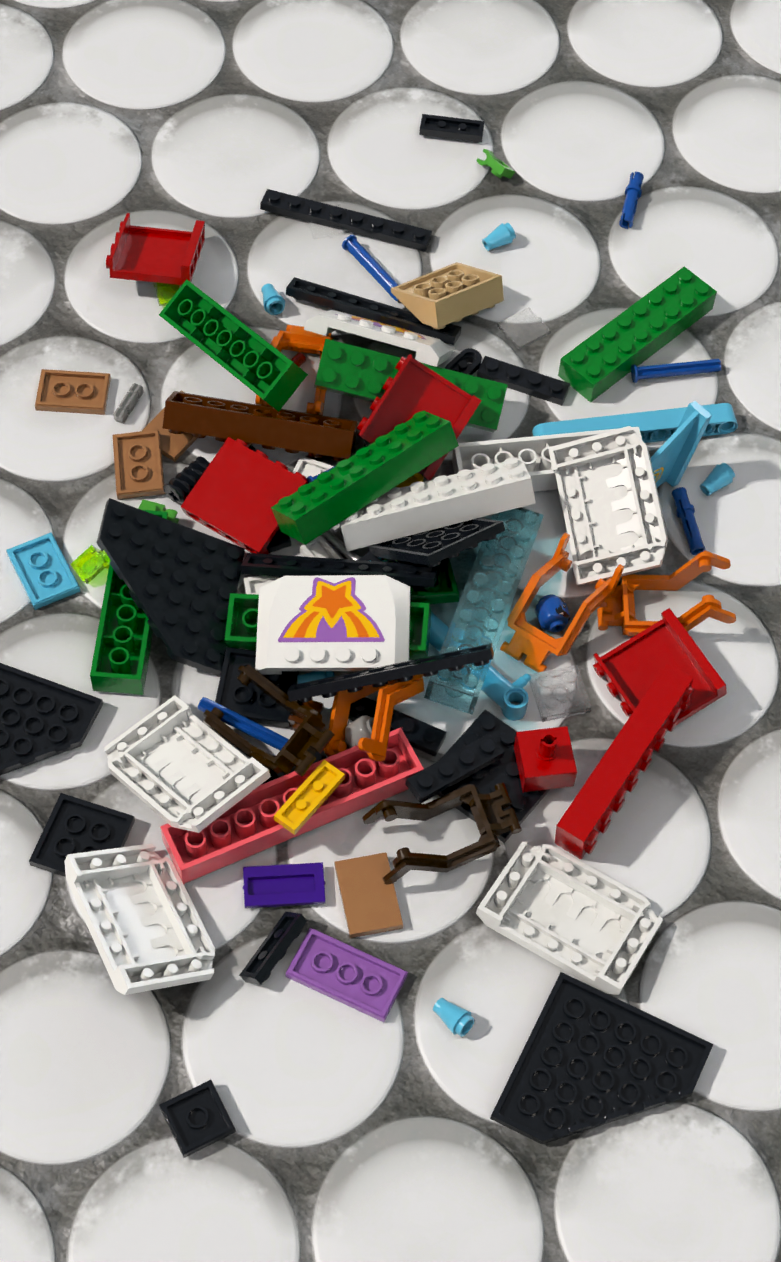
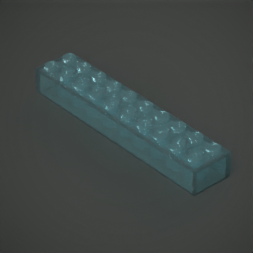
M522 507L492 514L490 520L503 521L505 531L497 534L493 540L482 541L439 654L492 643L495 654L544 515ZM492 659L486 665L474 666V663L467 664L458 671L439 670L438 674L430 676L424 698L473 715Z

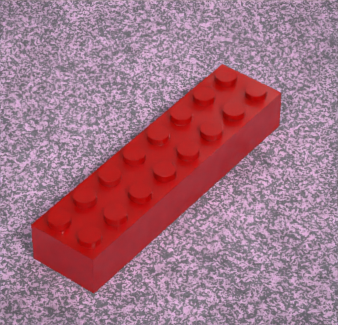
M668 662L665 664L556 825V845L581 860L586 853L589 855L592 853L598 842L596 840L598 834L606 832L611 823L610 817L612 813L620 811L625 802L623 798L626 792L634 790L639 780L637 777L640 771L645 772L652 761L650 757L654 750L659 752L663 746L667 730L673 731L679 719L677 717L680 711L685 712L692 701L690 697L694 692V688H692L694 677Z

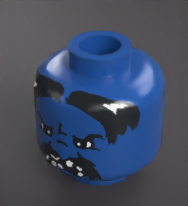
M550 594L542 597L535 607L540 627L546 631L560 632L570 620V613L565 600L556 595Z

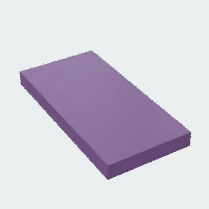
M309 928L285 976L379 1021L385 1022L408 976V972L315 929Z

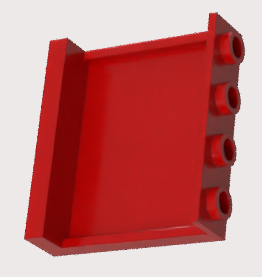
M127 213L124 221L120 222L119 232H116L115 244L112 243L111 255H107L106 268L110 269V278L182 285L186 279L191 282L205 242V221L196 220L192 232L131 226L130 213Z
M409 354L407 358L401 357L395 367L398 370L394 378L389 376L382 389L385 392L381 399L376 397L369 409L373 411L369 418L363 417L357 426V429L360 430L357 436L372 444L376 438L388 434L398 424L407 422L417 412L426 411L450 421L457 439L482 400L463 391ZM447 454L417 473L421 474L427 481L431 480Z
M228 437L181 505V508L188 517L236 545L245 548L248 552L268 554L269 552L266 547L279 529L271 507L276 505L283 497L290 496L298 491L300 486L308 484V479L299 472L294 474L288 471V467L279 461L272 462L262 451L256 450L255 452L249 449V445L240 439L235 441Z
M668 608L661 613L662 620L601 657L597 653L593 654L595 660L593 668L600 678L604 676L608 681L606 686L611 695L620 698L622 701L620 706L627 717L633 713L667 662L694 677L692 683L694 692L690 697L692 701L685 712L680 711L677 717L679 720L676 725L725 696L727 691L724 681L672 610Z

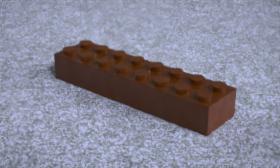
M174 391L165 401L162 428L169 429V432L173 434L187 432L192 433V436L197 438L212 436L215 437V440L225 442L230 437L233 440L240 439L249 446L254 443L262 445L264 449L274 450L278 447L284 448L288 453L296 454L302 451L308 452V455L312 457L326 455L332 456L333 460L342 461L350 458L352 455L358 421L281 409L278 412L273 407Z

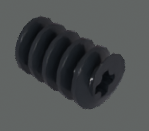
M197 457L196 461H192L189 464V467H185L182 472L169 481V484L163 486L166 495L173 502L182 505L210 463L204 457Z

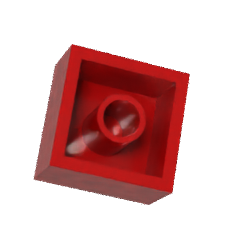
M567 726L516 732L514 751L523 792L574 786L577 768Z

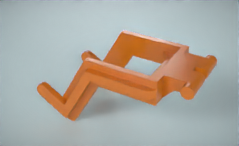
M287 325L286 331L280 330L278 335L273 338L271 345L280 352L282 350L322 355L325 339L333 340L332 332L324 336L306 331L302 326ZM316 388L314 403H307L306 413L323 415L326 390ZM256 394V405L272 407Z
M564 533L561 537L553 558L530 578L507 618V626L516 632L510 643L505 641L500 648L501 651L518 661L522 658L523 654H526L527 657L523 664L541 675L547 669V666L543 663L551 653L557 656L568 654L590 614L614 593L624 570V566L619 564L612 578L610 577L606 581L601 578L595 585L596 590L583 601L563 637L555 639L527 622L525 613L539 588L561 569L567 572L572 564V561L568 559L569 553L564 551L570 535Z
M705 550L671 575L629 574L621 576L620 584L616 587L614 593L597 609L598 629L604 631L608 629V626H622V635L636 636L658 621H638L636 619L635 590L678 591L701 573L710 571L712 569L711 566L720 569L730 568V560ZM705 595L702 597L701 602L677 619L688 632L708 617L731 624L736 621V615L721 609V602L715 599L713 595Z
M423 674L415 675L413 679L405 682H398V679L388 681L387 685L381 687H373L372 685L362 686V690L348 693L347 690L338 691V694L334 696L329 730L334 733V736L323 749L325 754L330 757L346 750L345 728L348 723L351 703L379 690L371 739L360 738L358 747L361 751L366 752L371 760L384 761L394 706L425 691Z

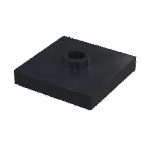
M212 1080L159 1105L183 1158L236 1132Z

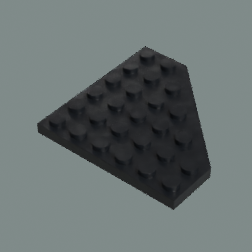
M109 498L105 505L96 542L101 551L104 550L115 573L120 580H124L130 589L128 593L139 609L142 608L149 620L147 622L157 638H161L166 645V652L171 660L218 676L222 671L227 646L225 632L230 593L237 594L245 548Z
M0 663V775L80 747L103 706V700Z
M560 972L490 1119L540 1144H545L690 1097L713 1044Z

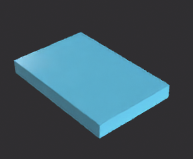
M52 532L6 550L34 610L80 592V587Z

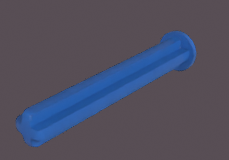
M355 235L348 236L343 241L342 248L348 250L390 296L399 302L391 293V288L398 286L395 280L362 247Z
M720 359L642 367H637L634 364L631 366V378L633 383H637L640 379L718 372L721 370Z
M203 697L198 704V709L202 712L205 710L211 712L214 707L218 708L225 714L221 719L222 722L278 750H281L289 740L206 697Z

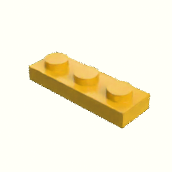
M323 760L275 813L274 821L295 835L343 782L345 774L326 760Z

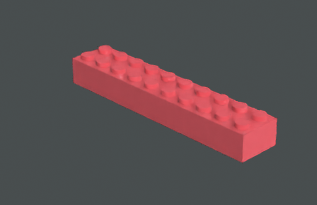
M400 727L389 733L384 761L371 760L368 754L361 751L357 745L313 763L303 777L294 771L258 786L199 833L174 828L168 823L160 826L162 840L183 884L408 790L409 788L405 785L407 778L424 770L402 728ZM326 760L343 772L345 779L294 835L274 821V815L320 763Z

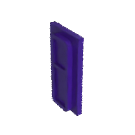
M323 862L243 867L245 908L325 904Z

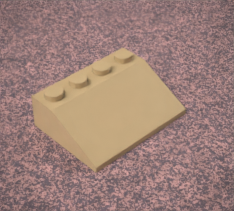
M458 262L391 288V293L423 324L432 326L433 329L445 328L449 323L459 322L466 316L476 315L479 311L485 308H493L495 304L504 301L502 275Z

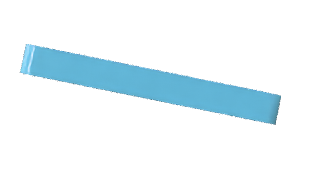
M731 404L701 405L712 415L703 436L728 434L737 429L738 423ZM687 407L541 423L533 428L532 433L533 436L618 429L630 426L639 427L644 443L667 441L677 430Z

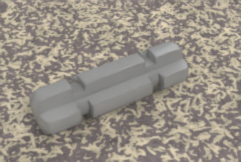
M132 384L129 389L130 392H127L119 408L114 412V419L116 421L124 423L127 420V414L132 412L139 401L138 399L144 393L141 385Z

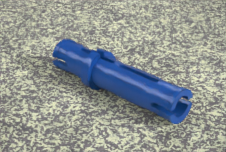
M633 172L630 174V181L625 189L626 198L619 225L625 229H628V225L629 228L633 226L637 202L642 194L641 185L644 176L640 172H635V175Z
M679 487L671 493L677 508L675 512L681 520L690 553L698 555L706 549L694 517L695 509L690 504L687 490L684 487Z

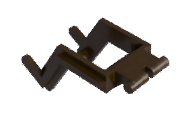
M249 664L245 667L241 665L237 669L241 673L237 680L246 687L252 682L291 714L303 719L301 725L280 752L273 757L250 744L222 722L221 719L225 714L216 707L211 712L208 710L204 711L203 716L206 718L202 722L219 733L249 758L253 757L273 772L288 774L295 766L294 771L303 777L316 760L314 754L323 751L333 738L334 733L327 728L323 733L321 732L325 724L322 722V715L318 711L297 701L290 702L287 694Z
M499 783L495 785L496 791L489 794H481L475 785L469 784L426 804L384 799L362 817L364 824H371L380 817H384L387 822L393 821L396 818L426 821L466 803L471 808L481 835L478 842L448 855L411 853L407 847L399 849L396 852L397 857L393 860L395 868L383 877L384 884L389 885L396 882L410 870L449 872L496 851L497 847L501 846L497 838L498 835L510 830L512 834L521 832L522 828L515 810L510 808L504 811L505 808L512 805L505 784Z

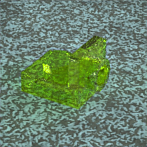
M153 282V286L156 287L158 305H167L179 290V285Z
M91 545L70 565L81 580L88 584L105 568L109 569L110 558L104 550L101 551Z

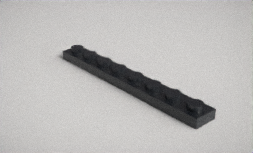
M270 189L266 190L260 203L261 210L425 252L432 237L431 230Z
M296 277L286 287V295L296 300L308 301L316 306L328 307L343 313L434 337L446 344L454 345L461 334L462 327L449 323L445 328L433 329L432 326L423 324L410 311Z
M247 553L241 564L242 574H250L252 576L265 575L277 578L283 576L386 575L406 585L427 588L435 587L439 576V565L426 567L423 564L411 565L409 563Z
M492 643L291 685L287 693L290 702L297 700L298 703H305L311 701L312 697L322 695L323 698L333 697L338 694V691L347 690L348 693L362 690V686L372 685L373 687H381L387 685L388 681L398 679V682H405L413 679V676L423 674L424 677L438 674V671L448 669L450 672L463 669L464 665L474 663V666L486 665L489 663V660L493 659L494 651Z

